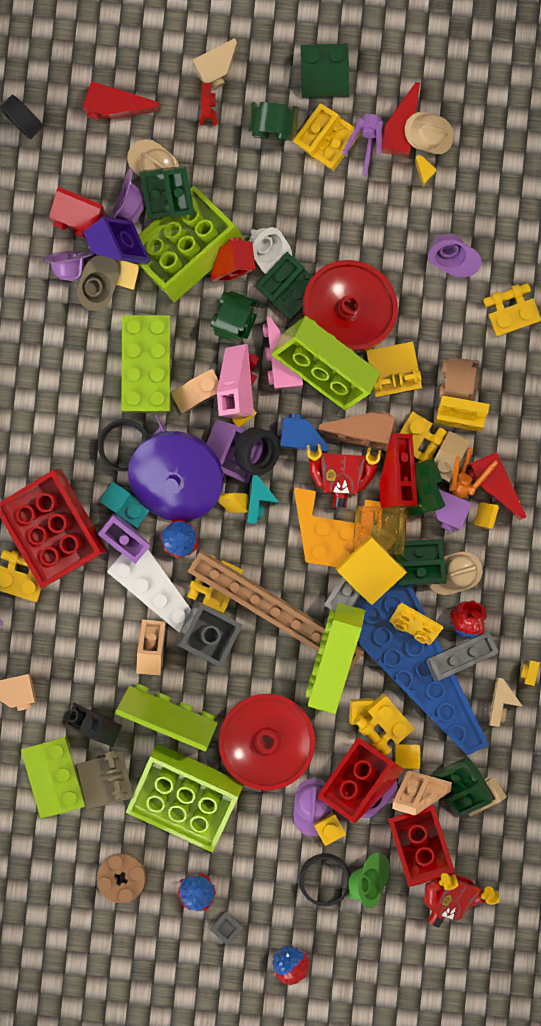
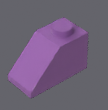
M439 489L446 506L440 510L433 511L436 520L442 523L441 528L453 533L455 529L460 531L472 503Z
M115 512L112 513L98 532L100 537L135 564L151 546L133 526Z

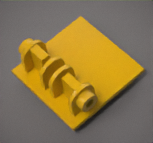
M413 342L366 351L368 362L380 372L374 385L375 397L422 388L421 374L418 369Z
M402 602L398 604L395 613L389 620L396 629L406 631L413 635L417 641L429 645L432 644L443 629L442 625Z

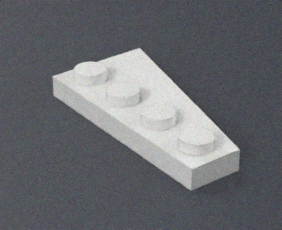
M147 549L135 564L121 554L107 572L180 633L191 608L153 555Z

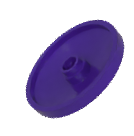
M164 431L146 438L137 447L129 463L128 478L135 497L151 513L167 520L182 519L189 521L205 515L215 506L223 489L224 473L216 453L204 441L185 432Z

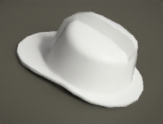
M270 227L258 230L252 229L250 231L252 235L249 241H252L254 260L265 274L271 270L286 252L292 256L290 245L277 228Z

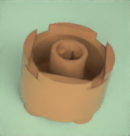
M460 358L444 360L442 374H444L446 382L445 384L441 383L440 398L448 396L475 401L478 384L476 370L479 368V360Z
M128 852L115 853L107 857L97 872L98 889L105 898L115 903H128L141 893L146 883V871L143 863L137 856ZM121 872H125V878L128 879V881H123L122 883H119L117 881L118 877L115 875H120Z

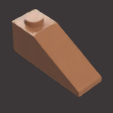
M371 412L319 424V435L326 439L387 451L390 435L395 430V417L386 412Z

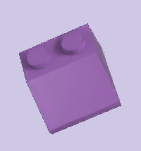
M216 419L206 444L212 448L219 458L224 475L249 484L253 473L239 468L234 456L236 442L245 430ZM262 438L258 439L252 448L251 460L253 464L259 460L264 446Z

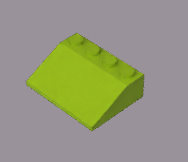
M195 186L190 188L194 214L173 218L171 216L159 217L139 234L151 262L148 264H137L174 303L213 269L219 247L228 243V240L231 238H242L243 241L245 240L236 225Z
M136 683L135 687L129 685L115 714L206 752L218 725V722L214 720L215 715L202 711L201 714L193 712V706L181 701L179 705L170 702V696L160 692L155 696L148 693V687Z
M157 743L133 794L134 798L131 799L125 813L213 853L244 784L233 777Z

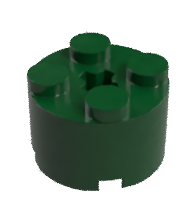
M251 102L249 132H252L254 138L268 139V135H276L277 140L291 141L292 136H296L298 107L293 106V110H289L286 104L260 102V107H257L255 102Z
M224 291L219 302L222 305L219 314H214L210 326L214 328L215 336L243 345L242 338L248 339L254 326L257 314H254L253 310L254 307L259 308V301L234 291L229 293Z

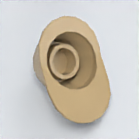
M417 112L406 121L405 136L412 147L433 154H443L452 146L453 130L446 119L426 112Z
M144 139L137 141L128 151L127 161L129 167L139 177L140 171L179 167L176 158L153 140Z
M458 552L444 556L447 583L431 584L429 587L435 593L450 595L476 586L481 580L483 573L479 558L469 552Z

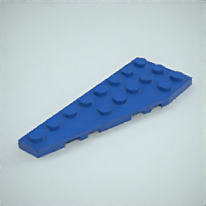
M397 581L373 605L361 595L353 607L365 610L363 625L358 639L360 646L466 755H470L488 746L487 739L455 674L435 682L426 660L443 652L437 637L431 645L421 643L413 635L396 629L389 622L398 604H401V602L425 615L412 586H398Z

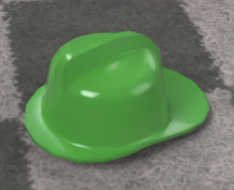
M381 852L373 853L366 860L363 868L355 870L350 875L348 883V897L350 899L361 901L367 908H373L377 905L390 874L389 860L386 855Z

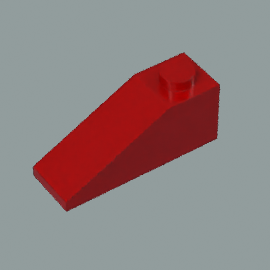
M91 81L83 110L88 118L100 121L101 118L109 120L159 112L160 103Z
M420 82L414 83L386 123L384 132H382L381 153L409 157L411 144L405 136V124L408 118L416 113Z
M392 433L390 435L379 483L380 506L382 509H400L417 505L413 434Z
M497 452L469 464L470 470L467 472L474 484L483 472L494 461H497L496 467L478 487L519 520L527 517Z

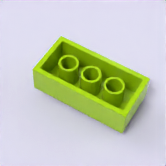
M122 315L121 411L123 413L171 414L170 315Z
M304 316L282 333L271 353L274 358L345 411L371 393L380 375V372L370 363L363 360L352 349L346 347L307 316Z
M337 602L335 610L330 609L305 695L309 697V707L336 714L362 629L365 610Z

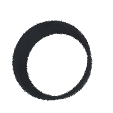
M120 419L111 422L102 430L98 439V451L101 459L107 466L117 471L126 472L129 468L117 467L107 459L104 453V441L107 434L118 426L128 425L138 429L145 439L149 436L139 423L133 420Z
M328 853L317 854L309 858L302 866L299 874V886L306 899L313 904L332 906L342 901L348 894V883L351 873L347 864L338 856ZM319 860H332L338 863L344 869L347 876V887L344 894L338 900L331 903H320L313 900L307 894L304 887V876L307 869Z

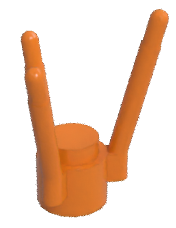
M468 449L459 475L460 457L457 456L454 463L452 481L449 486L451 494L459 498H466L468 494L474 495L477 487L492 472L498 462L494 461L472 485V478L465 473L473 449Z

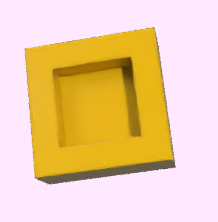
M528 660L527 664H523L520 678H524L523 684L535 685L540 662Z
M374 698L350 699L349 722L351 725H357L355 719L360 715L365 720L371 716L366 708L375 701Z
M334 812L313 823L325 846L346 835Z

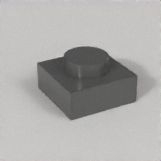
M225 911L210 928V931L228 946L244 926Z

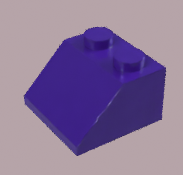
M102 217L83 232L87 240V246L92 253L119 261L142 264L151 262L133 221Z

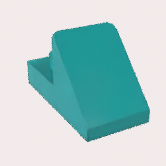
M253 475L247 524L257 525V520H262L264 506L259 505L260 501L279 503V501L257 475Z
M114 482L110 484L99 502L136 528H139L150 512L137 498Z

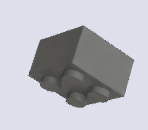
M195 602L174 645L221 668L243 625L200 602Z

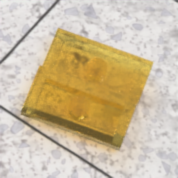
M356 506L352 553L372 536L387 550L390 556L404 557L407 510L405 508L382 509L379 506Z

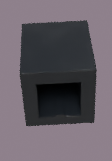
M77 703L73 704L65 721L66 726L113 747L122 728V725Z

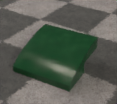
M186 166L140 171L148 219L166 216L173 218L194 214Z
M286 252L258 282L255 288L285 317L292 321L303 309L304 292L313 276L293 256Z
M434 459L416 462L417 505L406 507L409 516L440 510L446 506L437 486V483L443 479Z
M442 539L399 541L395 544L396 561L407 572L398 580V586L447 583Z
M468 756L436 771L433 775L435 778L452 782L451 791L447 793L448 795L444 801L459 818L493 801L483 776Z

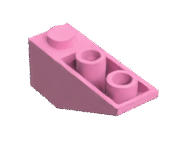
M267 317V323L262 325L264 338L269 337L270 347H265L266 360L272 363V370L268 371L269 385H274V390L303 387V379L271 355L282 333L271 317Z
M248 344L225 348L217 389L218 411L221 417L235 419L254 415Z

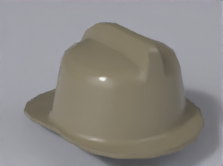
M97 255L91 258L84 267L83 273L77 282V295L80 303L86 309L98 311L104 309L109 304L119 278V266L115 259Z

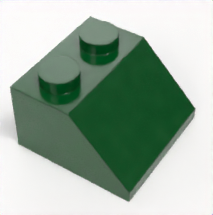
M348 43L301 45L302 98L349 97Z

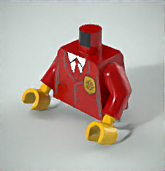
M318 444V450L312 452L310 451V446L307 445L310 474L317 487L323 489L324 493L333 494L332 507L347 508V495H357L358 491L366 489L374 478L377 463L381 457V450H379L377 456H372L370 454L371 447H369L366 456L322 453L320 444Z
M443 873L441 878L431 880L425 884L423 903L432 911L427 921L440 928L445 917L458 921L474 905L484 902L493 905L500 902L499 892L494 891L492 887H486L483 892L471 879L455 873L450 875Z

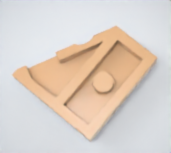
M408 770L395 796L392 809L417 815L449 793L452 788V782Z

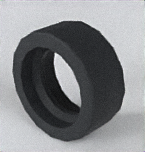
M13 94L0 106L3 114L27 138L32 139L43 128L40 120Z
M251 427L245 430L239 436L235 445L234 456L239 468L256 475H263L269 472L276 465L279 458V440L274 433L262 428ZM262 438L264 445L262 455L253 464L251 460L252 448L257 440Z

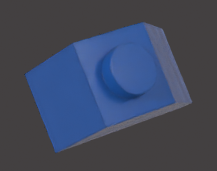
M289 414V418L284 417L280 447L307 451V445H309L310 451H317L318 444H320L321 451L328 453L329 446L310 422L303 419V415Z

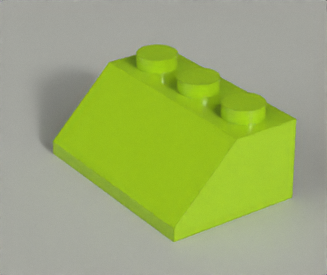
M67 736L21 749L41 819L86 806Z

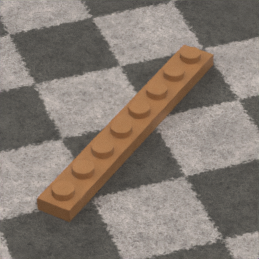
M199 551L187 572L314 650L319 651L321 639L326 628L325 625L206 552ZM357 645L349 671L352 670L363 654L364 649Z

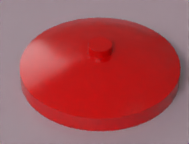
M341 260L322 267L310 279L303 296L302 307L304 316L314 320L317 325L329 334H332L346 347L352 349L354 353L368 351L382 343L393 329L397 319L398 302L391 283L379 270L360 261Z
M258 694L236 704L225 717L219 733V751L229 773L240 783L258 790H276L295 782L310 765L315 749L314 730L306 713L292 700L276 694Z

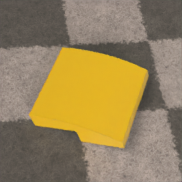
M320 103L296 135L293 142L317 161L334 171L345 156L342 154V151L355 127ZM359 131L358 135L356 136V138H355L353 144L355 143V141H356V140L358 139V137L360 136V134H361L360 131Z
M442 396L435 424L482 432L490 404Z
M372 536L336 568L344 579L371 605L407 573L404 567L390 556L387 550Z

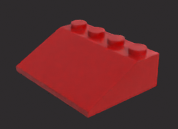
M61 469L50 471L0 502V518L41 589L108 552Z

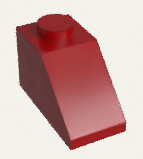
M231 238L228 240V243L219 247L211 273V281H233L255 270L252 241H243L242 238Z

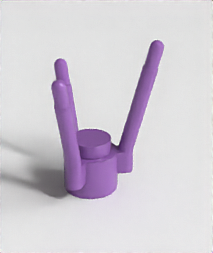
M365 114L363 119L358 118L356 127L342 151L343 155L347 154L361 129L362 135L368 138L363 169L364 176L368 174L375 137L377 154H381L383 122L381 117L374 114Z

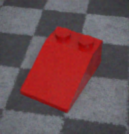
M358 737L317 797L355 824L392 787L404 768Z
M434 805L428 806L417 815L405 813L388 819L408 887L441 878L443 873L448 875L455 873Z

